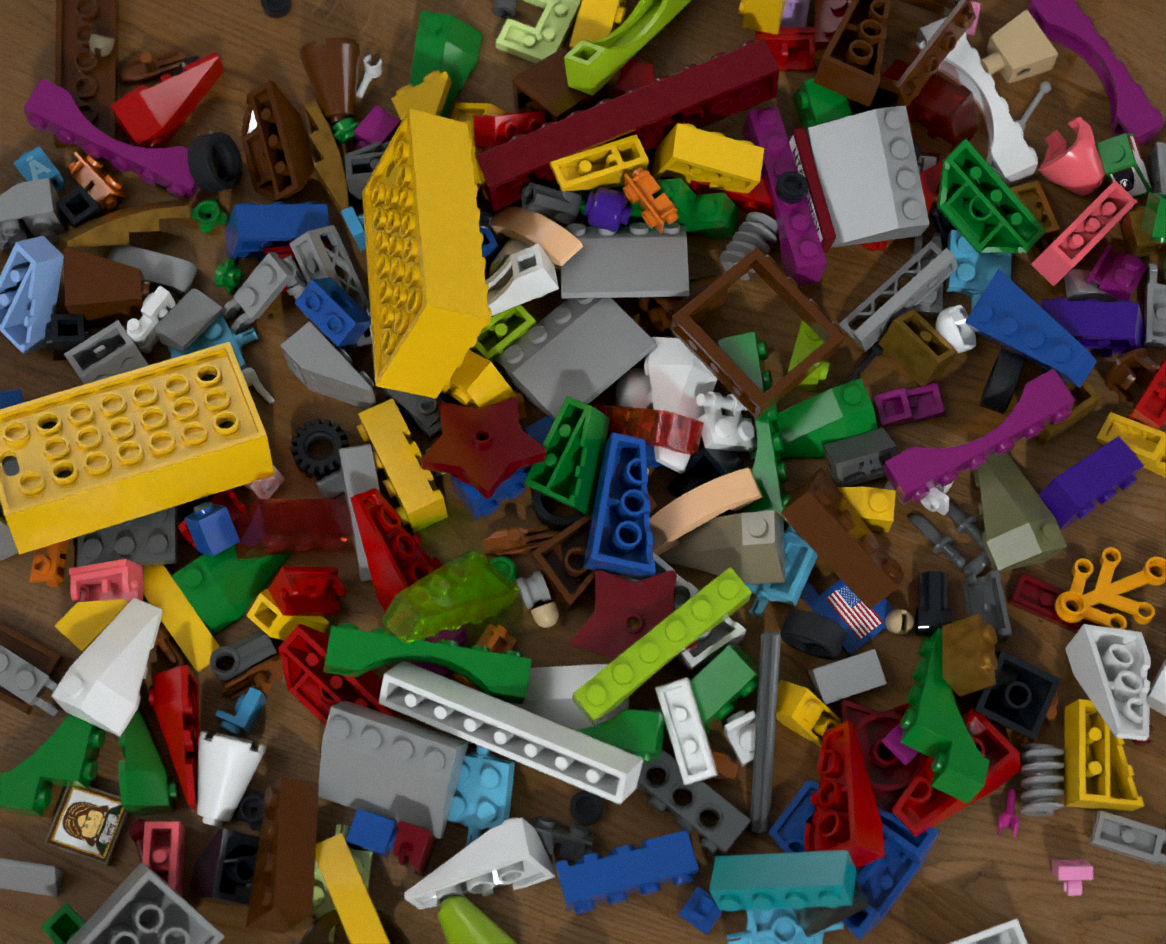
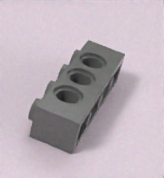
M663 749L661 759H651L650 763H642L637 787L634 791L636 792L639 788L649 796L647 802L661 813L666 810L675 817L673 820L674 824L682 831L687 830L688 834L693 831L702 839L699 843L713 855L719 852L722 856H725L747 829L751 820L703 781L684 785L678 762ZM652 770H659L665 775L666 779L660 785H653L648 782L647 774ZM678 791H685L691 796L692 801L687 806H679L674 802L673 795ZM705 812H711L718 818V824L712 828L704 827L700 823V815Z

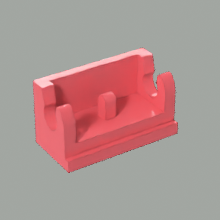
M121 559L69 568V575H71L70 594L73 602L80 600L81 602L124 599L129 603L133 598L143 601V566L135 562Z

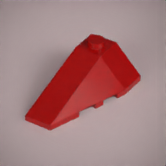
M217 52L187 64L182 72L174 77H171L169 73L161 76L160 83L150 88H147L145 84L141 85L110 105L123 135L133 146L163 148L172 139L224 72L220 56Z
M376 488L364 491L350 498L376 596L392 627L428 610L435 602L439 601L441 603L457 594L443 565L435 556L430 559L419 546L422 541L416 534L410 536L400 524V515Z
M180 665L154 675V685L149 686L148 697L150 705H154L156 716L187 803L194 811H197L198 746L200 734L199 679L188 665Z
M973 708L961 718L982 756L989 760L985 785L968 804L932 787L934 771H931V765L934 759L928 756L926 759L927 763L918 776L913 778L892 809L894 815L914 837L995 791L1021 771L1020 753L986 717L974 712Z

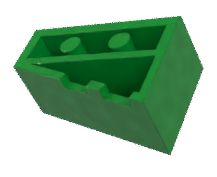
M814 78L804 80L791 98L806 133L809 127L852 116L847 97L813 83Z

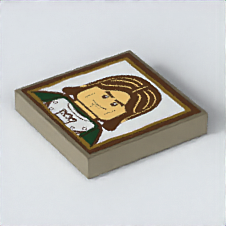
M67 786L44 844L109 866L130 812L121 806V797L92 787L84 789Z

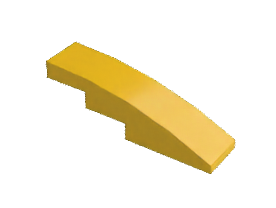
M1110 412L1096 438L1097 441L1106 445L1119 436L1142 462L1144 468L1166 478V432Z
M343 833L316 844L315 859L350 943L390 944Z

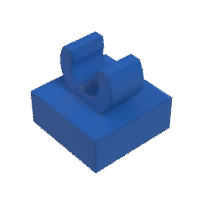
M697 886L678 916L707 936L723 910H719L714 898L709 893Z

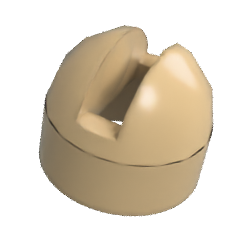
M555 602L531 610L534 621L543 628H550L555 625L559 617V611Z
M894 609L888 613L885 624L890 633L905 635L912 630L914 618L905 609ZM902 614L905 615L904 630H900L902 626Z

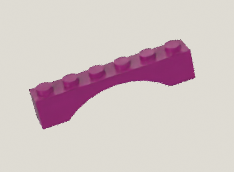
M1030 0L1027 10L1048 40L1057 42L1072 50L1085 60L1097 74L1109 100L1111 114L1110 131L1115 137L1125 133L1136 134L1139 146L1157 137L1164 124L1160 111L1150 104L1145 97L1142 87L1132 80L1125 64L1117 60L1111 52L1107 40L1099 36L1093 28L1091 19L1081 12L1076 5V1Z
M43 78L40 79L24 106L26 120L33 128L39 131L46 129L54 133L65 144L72 145L74 143L82 147L88 155L94 158H100L101 156L111 161L115 168L123 172L129 170L136 173L145 183L153 186L158 184L166 188L169 194L178 199L185 197L192 201L199 189L189 171L188 149L182 146L143 148L115 140L98 130L84 117L75 105L68 90Z
M778 107L748 110L742 133L744 140L752 142L755 146L765 148L761 173L768 187L775 212L781 261L785 274L793 278L798 286L819 283L827 261L806 195L799 203L789 204L780 200L775 192L777 180L782 173L787 171L798 172Z
M1052 369L1028 382L1012 413L997 428L984 437L968 444L951 448L928 449L913 446L887 460L884 463L883 472L903 504L911 499L913 502H918L930 494L929 489L938 484L942 487L949 485L959 477L958 473L967 468L973 471L986 463V458L994 453L1002 455L1015 446L1014 442L1025 437L1026 440L1037 436L1043 431L1042 427L1052 421L1054 424L1064 421L1071 415L1070 411L1075 399L1055 369Z

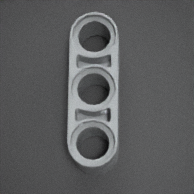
M130 245L112 246L107 258L141 269L145 279L150 280L153 292L161 286L176 298H183L190 291L198 270L196 265L187 260Z

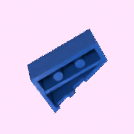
M307 201L301 204L273 202L267 205H256L253 202H244L234 205L225 230L228 258L234 259L235 265H238V259L257 256V261H262L265 258L264 248L290 246L289 243L307 231L330 226L327 204ZM321 236L322 242L326 241L328 246L330 242L328 236Z

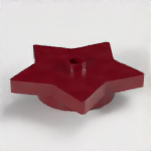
M515 397L481 409L440 402L439 416L442 435L421 458V464L424 470L452 474L459 481L472 485L486 499H490L501 482L510 478L517 469L545 461L546 449L519 428L517 398Z
M597 570L595 572V612L571 640V645L575 648L608 657L611 661L615 660L675 611L676 572L670 570L634 583L602 570ZM633 618H638L639 626L636 629H629V622ZM693 642L682 652L696 649L698 647L697 642Z
M843 700L840 703L841 723L849 720L854 724L876 804L879 809L894 814L892 809L913 778L918 776L927 763L926 759L928 758L927 755L919 752L905 766L882 742L892 729L901 722L904 713L909 708V704L906 703L885 712H879ZM878 750H883L887 753L886 761L878 756Z

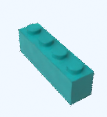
M848 850L716 856L709 891L719 910L730 912L744 909L770 910L772 908L803 909L805 907L836 908L838 906H852L857 870Z

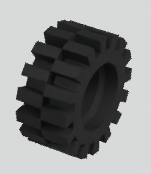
M317 418L314 419V424L310 425L309 421L303 423L305 426L303 430L298 427L296 430L297 436H292L291 442L293 446L290 447L293 459L300 472H305L306 477L312 479V476H315L316 480H320L323 476L330 475L341 468L338 449L350 447L346 433L344 430H341L340 425L336 422L333 425L329 419H325L324 423H322ZM318 439H326L333 445L331 455L323 460H316L309 455L310 445Z

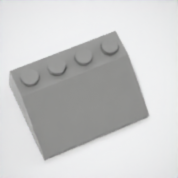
M906 105L874 109L807 129L809 144L836 234V239L831 248L917 237L930 225Z
M643 222L632 223L630 226H620L616 232L597 227H586L580 223L563 227L581 241L583 247L561 266V299L689 296L685 225H680L676 222L669 225L665 222L663 233L661 234L656 227L651 229Z
M568 298L494 360L509 386L517 392H522L524 398L555 421L566 396L589 404L656 348L657 345L612 298Z
M344 700L330 708L322 738L318 797L356 810L367 811L394 820L397 823L400 820L430 830L434 837L441 839L443 838L469 742Z
M141 862L66 944H218L225 936L144 862Z

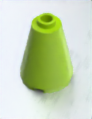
M451 896L440 905L441 910L438 913V919L447 944H517L465 896Z

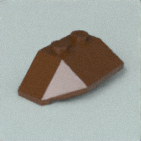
M269 80L247 95L246 104H248L244 115L241 142L254 191L276 202H282L303 189L315 169L300 114L277 85Z

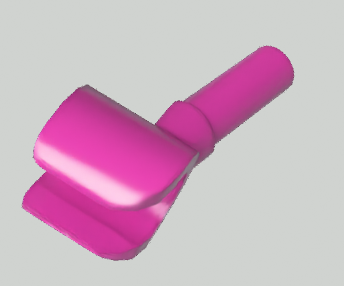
M1008 789L1006 809L998 820L996 830L998 836L1001 835L1002 827H1009L1013 830L1012 838H1015L1017 835L1019 818L1015 815L1014 810L1016 790Z

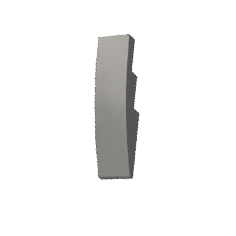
M371 444L338 449L347 512L350 517L353 545L356 549L361 581L372 580L350 498L372 488H376L380 492Z

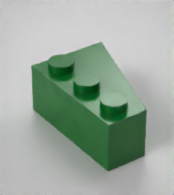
M566 396L542 445L546 449V460L532 465L523 484L592 517L610 418L594 407Z
M728 645L690 681L706 735L711 731L708 727L714 721L724 719L735 708L733 705L739 699L747 697L758 686L759 666L741 646Z

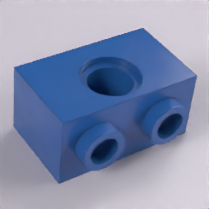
M331 277L312 279L295 301V304L337 347L356 344L371 325V317Z

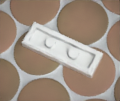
M686 677L655 687L684 785L717 776L718 772L690 679Z

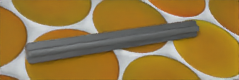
M775 632L762 633L760 646L751 821L749 828L750 832L758 834L768 833L770 827L781 635Z

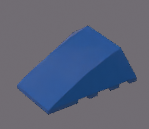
M807 780L768 832L784 853L805 852L804 833L806 823L812 824L815 805L810 804L812 793L818 792L819 783ZM878 807L883 825L885 857L864 866L855 867L857 872L852 906L831 908L858 941L883 920L920 870L940 832L939 830L931 827L914 837L894 814L881 810Z

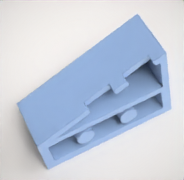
M44 236L16 242L0 275V331L23 354L46 348L45 330H52L51 314H55L64 255Z

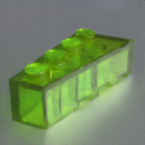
M471 548L397 593L381 622L404 643L437 635L442 629L452 631L459 629L462 624L468 622L478 624L484 622L490 616H493L494 619L503 617L520 590L494 568L483 555Z

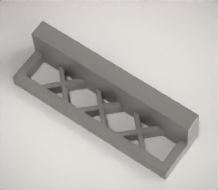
M335 225L307 231L289 243L308 285L312 279L331 277L347 294L349 293L355 297L357 304L367 314L370 313V303ZM321 236H328L332 245L331 251L324 247ZM335 264L342 268L345 274L344 279L337 276L334 269ZM363 334L356 344L340 347L335 345L337 351L343 349L350 355L361 347L372 344L371 336L365 338Z
M930 241L839 323L840 328L866 352L885 335L894 319L915 308L958 269L955 255L947 248L942 251L935 243ZM933 253L936 258L922 270V261L929 254ZM904 277H914L899 290V282ZM881 298H890L876 311L877 301ZM868 318L855 331L850 327L856 320Z

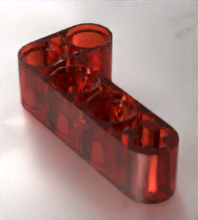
M588 404L610 418L606 441L612 433H618L644 439L646 446L662 447L679 453L698 455L704 423L663 410Z

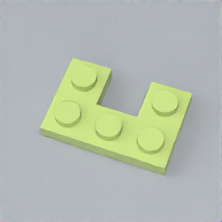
M522 0L544 9L536 28L507 18L496 41V48L533 63L540 62L561 49L578 15L582 0Z

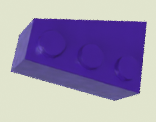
M1063 297L1042 300L1041 308L1086 349L1102 351L1101 357L1111 359L1112 353L1122 355L1127 351L1143 348L1144 324L1139 303L1126 299H1120L1115 302H1101L1094 298H1087L1083 301H1070Z
M1118 436L1055 477L1039 494V497L1051 511L1060 531H1062L1078 518L1082 520L1096 508L1097 504L1104 505L1117 494L1116 490L1119 488L1125 491L1138 480L1135 474L1144 465Z

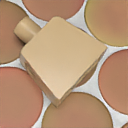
M1025 10L990 37L986 48L988 56L981 59L980 64L986 73L988 72L991 75L999 71L1006 82L1012 83L1053 69L1058 53L1028 10Z

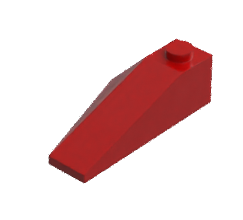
M847 720L825 731L823 734L817 765V772L821 776L818 792L812 793L810 804L815 805L812 824L806 823L804 833L805 852L848 850L854 866L861 867L885 857L883 825L854 724Z

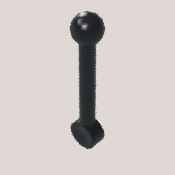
M933 206L929 214L934 218L938 232L941 233V241L945 250L948 246V240L940 218L941 211L937 206Z
M879 344L873 345L871 353L841 385L854 381L876 356H880L883 353V348Z

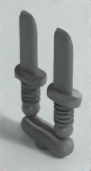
M949 499V511L946 515L958 526L956 532L959 535L965 532L975 543H978L979 547L984 548L982 542L983 531L975 524L978 519L974 515L968 518ZM913 514L908 518L935 546L932 551L935 554L942 551L957 568H963V575L966 578L973 574L977 576L991 565L986 550L967 564L965 557L961 556V553L952 546L951 542L954 539L951 535L944 538L919 514Z

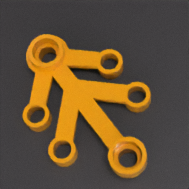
M1108 547L1103 550L1099 557V562L1102 566L1095 589L1084 595L1083 591L1086 580L1091 576L1094 566L1088 559H1078L1071 570L1073 580L1070 590L1058 596L1055 602V611L1062 620L1069 623H1078L1086 619L1104 627L1115 628L1111 625V621H1116L1120 625V628L1116 629L1125 630L1127 621L1123 615L1118 613L1110 615L1092 607L1102 603L1132 614L1133 619L1139 624H1147L1155 615L1154 607L1148 602L1139 603L1120 595L1146 584L1155 586L1164 584L1166 582V559L1152 557L1146 562L1142 571L1111 583L1114 570L1120 563L1122 556L1116 548ZM1106 555L1114 557L1115 562L1107 560ZM1078 566L1086 568L1087 573L1080 572ZM1150 571L1157 572L1159 577L1154 576ZM1066 605H1072L1076 612L1069 610ZM1139 610H1145L1148 613V616H1142L1139 613Z

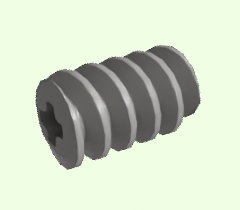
M750 212L746 216L745 222L739 226V232H736L733 235L732 241L727 244L726 251H723L720 255L719 260L724 269L728 271L756 247L763 254H768L771 251L768 244L774 245L777 242L774 234L779 235L776 220L763 213ZM753 269L748 271L749 273H756ZM746 273L740 279L749 281L750 277Z
M1031 743L1021 745L1023 749L1027 750V752L1021 755V760L1027 764L1021 768V774L1028 778L1023 779L1020 783L1021 787L1027 790V792L1020 795V799L1028 805L1022 806L1020 813L1036 817L1054 816V810L1064 808L1063 803L1054 800V797L1064 794V790L1054 787L1055 783L1064 781L1063 776L1054 774V770L1064 768V763L1055 761V757L1063 755L1064 750L1048 744Z

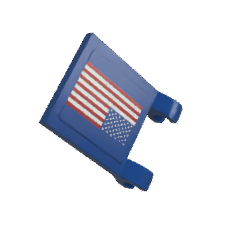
M841 579L820 596H818L811 583L807 580L799 597L809 606L813 613L824 616L845 629L847 634L842 649L848 656L852 655L885 629L886 617L890 611L894 610L886 598L869 610Z

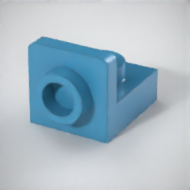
M350 206L342 210L341 213L359 250L362 251L366 249L363 214L357 216L353 207Z
M250 687L247 694H242L239 697L235 706V712H237L235 717L217 710L215 717L222 722L220 728L234 735H238L240 731L250 735L267 700L264 694Z

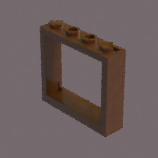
M898 0L947 16V18L898 81L880 76V83L875 93L876 97L901 106H909L912 100L919 95L922 87L932 74L938 70L939 65L949 52L955 48L966 30L972 26L976 16L970 0ZM826 49L818 50L813 56L817 68Z
M757 247L674 314L669 327L756 419L761 417L840 350L845 339L839 325L832 320L829 321L821 313L818 304L813 299L806 298L794 279L788 275L785 276L777 268L774 259L767 253L763 254ZM751 269L824 341L821 346L765 393L752 382L692 319V317Z

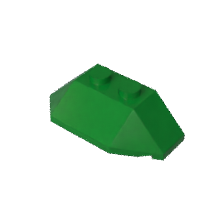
M963 139L942 161L937 208L977 253H1027L1045 234L1046 229L967 139Z

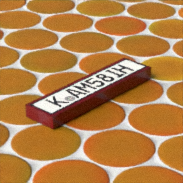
M804 128L794 129L789 139V144L798 173L803 175L808 182L806 198L823 252L828 253L836 239V234L806 130Z

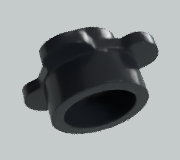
M255 790L247 792L234 813L236 819L246 821L254 831H258L262 827L265 808L259 793ZM254 807L257 808V812L255 814L251 812L252 808Z

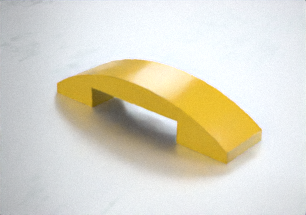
M164 564L143 566L144 596L151 605L163 611L161 621L196 672L199 673L210 665V656L220 646L173 580Z

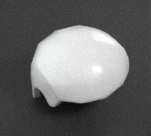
M962 305L942 310L937 316L935 330L957 353L966 352L977 345L975 332L965 323L968 314Z
M642 368L629 369L619 378L616 384L615 403L620 412L629 418L643 419L654 414L653 404L648 403L647 394L651 392L650 377L645 376V370Z

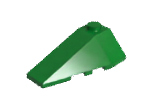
M421 11L409 85L412 84L415 87L423 83V78L432 72L440 71V73L446 71L452 81L440 115L441 117H446L450 111V105L456 95L461 92L466 78L478 63L483 34L453 15Z
M861 378L831 388L778 413L779 419L774 420L776 432L780 431L783 440V450L779 451L780 460H789L796 457L821 459L826 457L823 445L878 429L874 408ZM755 423L753 424V426L755 428V435L757 439V426ZM756 450L748 453L751 461H755Z
M139 704L125 731H123L120 737L118 736V744L125 758V761H118L121 806L135 817L175 811L174 801H179L178 783L172 779Z

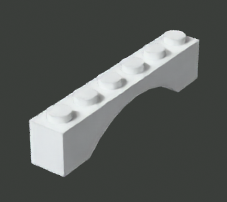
M947 17L920 28L916 41L920 51ZM965 32L955 48L949 52L939 65L937 71L956 81L970 94L978 105L985 120L989 137L987 163L1004 183L1010 187L1033 177L1038 165V157L1032 147H1028L1025 142L1021 126L1018 122H1014L1010 116L1006 100L1003 97H999L995 90L992 76L984 71L980 64V56L977 50L969 45Z
M539 243L510 255L503 266L485 280L489 286L487 301L488 308L491 309V316L559 289L555 266ZM370 325V334H371V338H372V330H371V325Z

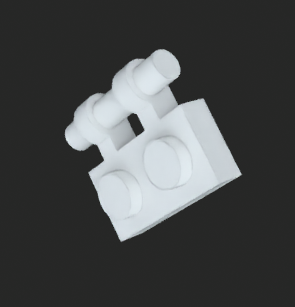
M161 286L145 298L140 310L143 314L140 320L132 318L127 322V334L133 340L138 350L144 354L151 353L153 346L159 340L155 325L176 305L171 293Z
M709 391L706 394L700 393L697 395V405L704 407L705 415L698 418L705 448L748 453L757 449V439L752 419L742 417L741 411H747V409L733 394L722 396L718 392ZM721 409H724L725 415H722Z

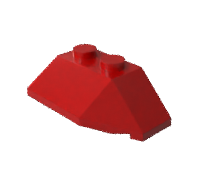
M298 624L279 646L278 651L280 657H282L283 672L288 691L325 726L331 706L344 700L393 717L397 716L396 710L378 703L383 681L371 670L357 678L323 672L329 640L328 634L303 624Z

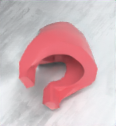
M1079 116L1068 122V125L1077 134L1075 143L1068 150H1066V140L1058 130H1055L1045 138L1048 143V149L1038 171L1054 184L1076 195L1085 196L1095 191L1103 183L1107 175L1099 150L1096 149L1091 126Z

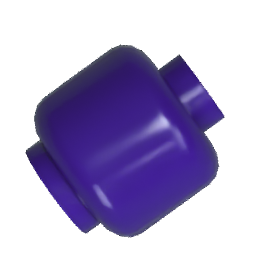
M600 187L596 192H590L584 215L588 216V223L591 226L616 232L621 224L627 225L632 207L627 206L628 198L625 193L607 187Z

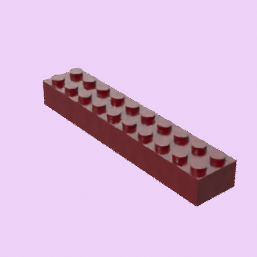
M764 38L756 42L753 40L747 41L736 50L728 53L720 52L709 61L699 65L690 64L679 73L671 76H661L652 84L642 88H631L624 95L615 99H604L598 102L595 107L585 111H574L563 120L555 123L547 122L541 125L536 131L528 134H517L508 142L499 146L491 145L485 147L479 154L475 155L481 184L494 212L522 201L520 196L523 187H526L529 182L546 185L550 188L559 186L550 167L551 161L637 134L644 151L658 146L677 123H689L700 129L776 98L780 69Z

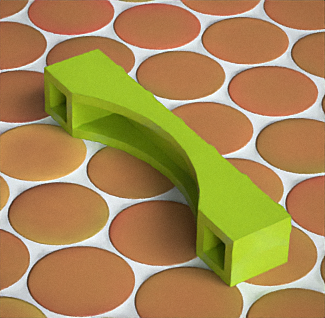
M640 0L630 16L611 34L599 40H581L564 56L568 87L594 95L691 0Z
M729 567L572 693V700L592 725H596L671 659L747 603L752 592L733 569Z

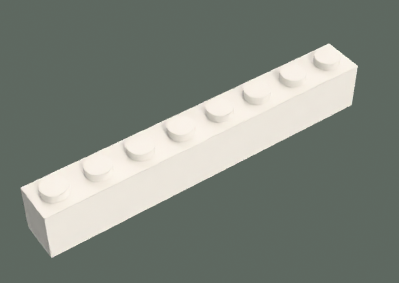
M406 661L399 663L384 673L379 704L618 804H621L637 787L643 758Z

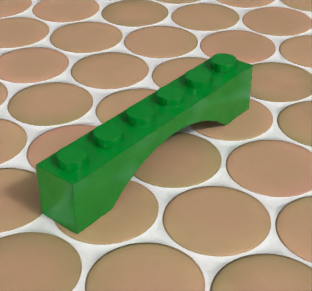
M755 332L717 340L718 346L763 393L774 385L770 370L766 371L764 360L769 359L766 341H761ZM776 404L761 417L755 418L757 450L752 474L763 497L745 506L744 513L774 510L780 515L791 496L790 493L786 494L784 482L788 481V471L785 462L781 463L779 451L783 450V440L780 431L776 432L774 420L779 419Z
M339 623L338 627L331 626L323 670L325 673L357 678L371 669L390 663L405 661L427 662L446 667L464 676L484 694L504 702L522 704L526 699L531 659L524 658V654L521 652L507 650L504 651V654L490 652L491 648L482 645H472L471 649L457 647L458 643L451 640H438V643L424 641L425 638L423 636L406 634L405 638L391 636L392 632L385 629H372L371 632L360 631L358 626L349 623Z
M626 709L608 721L575 731L643 758V763H650L651 759H661L665 719L660 712ZM468 741L469 747H477V744Z

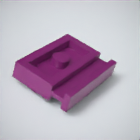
M1108 244L1086 282L1089 284L1091 281L1096 282L1100 285L1098 289L1118 300H1129L1148 265L1142 263L1134 255H1127L1122 251L1117 254L1111 251L1112 246Z

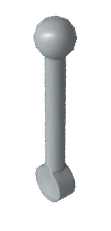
M1045 81L1040 84V91L1022 118L1015 121L1019 123L1023 132L1026 127V121L1044 94L1051 91V84Z

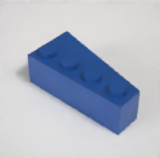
M1000 269L997 270L965 321L978 336L1011 353L1024 357L1026 361L1047 372L1055 369L1061 379L1078 388L1082 386L1097 362L1079 341Z
M546 416L524 428L523 431L540 445H543L554 420ZM532 465L517 469L510 478L501 482L490 499H486L472 485L459 481L452 474L450 476L455 493L476 520L480 516L488 517L499 508L498 504L507 498L512 500L520 496L526 489L525 486L527 485L523 483Z
M612 433L605 443L583 568L595 571L602 570L610 574L641 581L652 577L656 573L652 553L653 533L650 528L649 513L651 508L647 491L648 472L644 439Z
M684 830L645 840L641 843L642 847L635 848L634 844L616 847L609 851V856L605 858L602 857V854L596 853L584 855L573 866H568L567 860L556 862V873L567 912L575 910L576 915L584 914L595 910L594 904L608 901V905H614L627 901V894L640 891L641 896L660 891V885L673 881L674 886H680L694 881L693 875L698 874L699 868L688 831Z

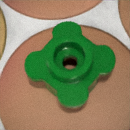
M346 118L332 127L336 144L343 143L346 145L355 141L354 130L359 126L360 122L355 123L353 118Z
M215 199L203 201L191 211V217L193 220H197L202 233H210L215 226L224 225L227 222V215L220 211L219 203ZM208 214L212 215L211 218H206Z
M228 258L225 263H220L217 266L215 283L219 288H226L227 294L233 295L236 287L242 281L241 267L234 264V259Z

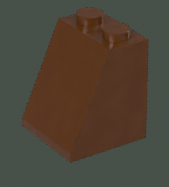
M563 47L512 79L514 108L516 111L545 112L546 123H555L567 118L574 111H585L595 107L598 102L607 99L608 83L594 95L568 87L564 56L569 51Z
M71 247L63 248L65 307L70 314H83L84 329L108 327L117 320H119L122 326L127 325V322L132 318L140 320L143 316L140 311L145 298L152 293L151 282L145 279L141 269Z

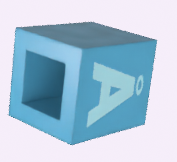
M40 146L23 153L14 162L15 167L25 182L49 178L56 192L66 186L60 173Z

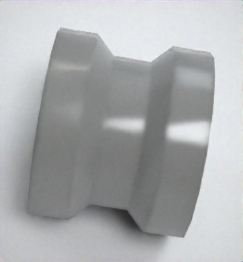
M540 570L534 572L532 577L527 579L523 577L515 579L527 610L533 608L537 602L542 601L546 603L551 601L548 587Z

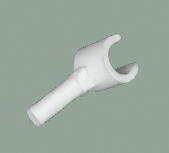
M367 55L364 58L365 74L356 92L357 97L362 98L372 78H377L382 74L381 59L377 65L370 66L371 55Z
M245 368L241 370L247 386L253 385L255 390L269 405L273 404L275 399L262 386L254 369Z

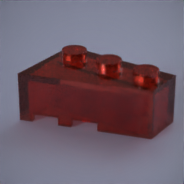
M896 58L882 76L898 81L912 62L907 63ZM936 73L932 74L922 87L919 95L906 107L909 123L911 124L913 120H916L929 129L927 135L932 139L939 136L952 145L950 151H953L963 139L970 141L979 130L972 91L963 85L951 83Z
M258 499L233 521L240 542L235 544L238 560L318 549L326 551L341 548L342 544L353 536L346 499Z

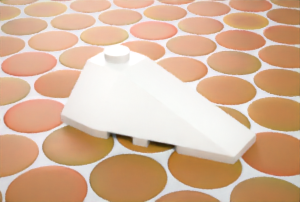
M651 337L656 342L657 347L646 355L644 370L645 376L650 377L651 392L647 395L648 403L653 404L655 422L651 424L655 461L681 474L686 470L700 430L698 418L705 415L704 407L697 405L696 397L700 393L713 392L717 378L679 338Z
M133 598L70 666L52 694L53 699L65 712L120 737L138 709L141 698L139 696L143 679H146L148 671L146 664L150 650L154 648L163 611L158 607Z
M1083 624L1065 648L1073 675L1115 737L1146 741L1149 737L1150 706L1147 704V692L1150 690L1147 670L1151 667V658L1142 632Z
M510 818L505 820L502 825L488 830L406 891L404 895L405 900L421 910L440 906L443 901L454 895L461 897L466 893H482V896L494 894L493 888L513 884V889L516 890L554 878L556 875L536 829L523 818Z

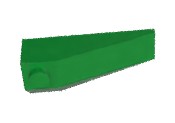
M286 512L238 536L240 542L215 556L204 554L171 576L213 637L242 618L248 610L249 604L258 593L264 590L267 581L278 568L282 567L304 539Z

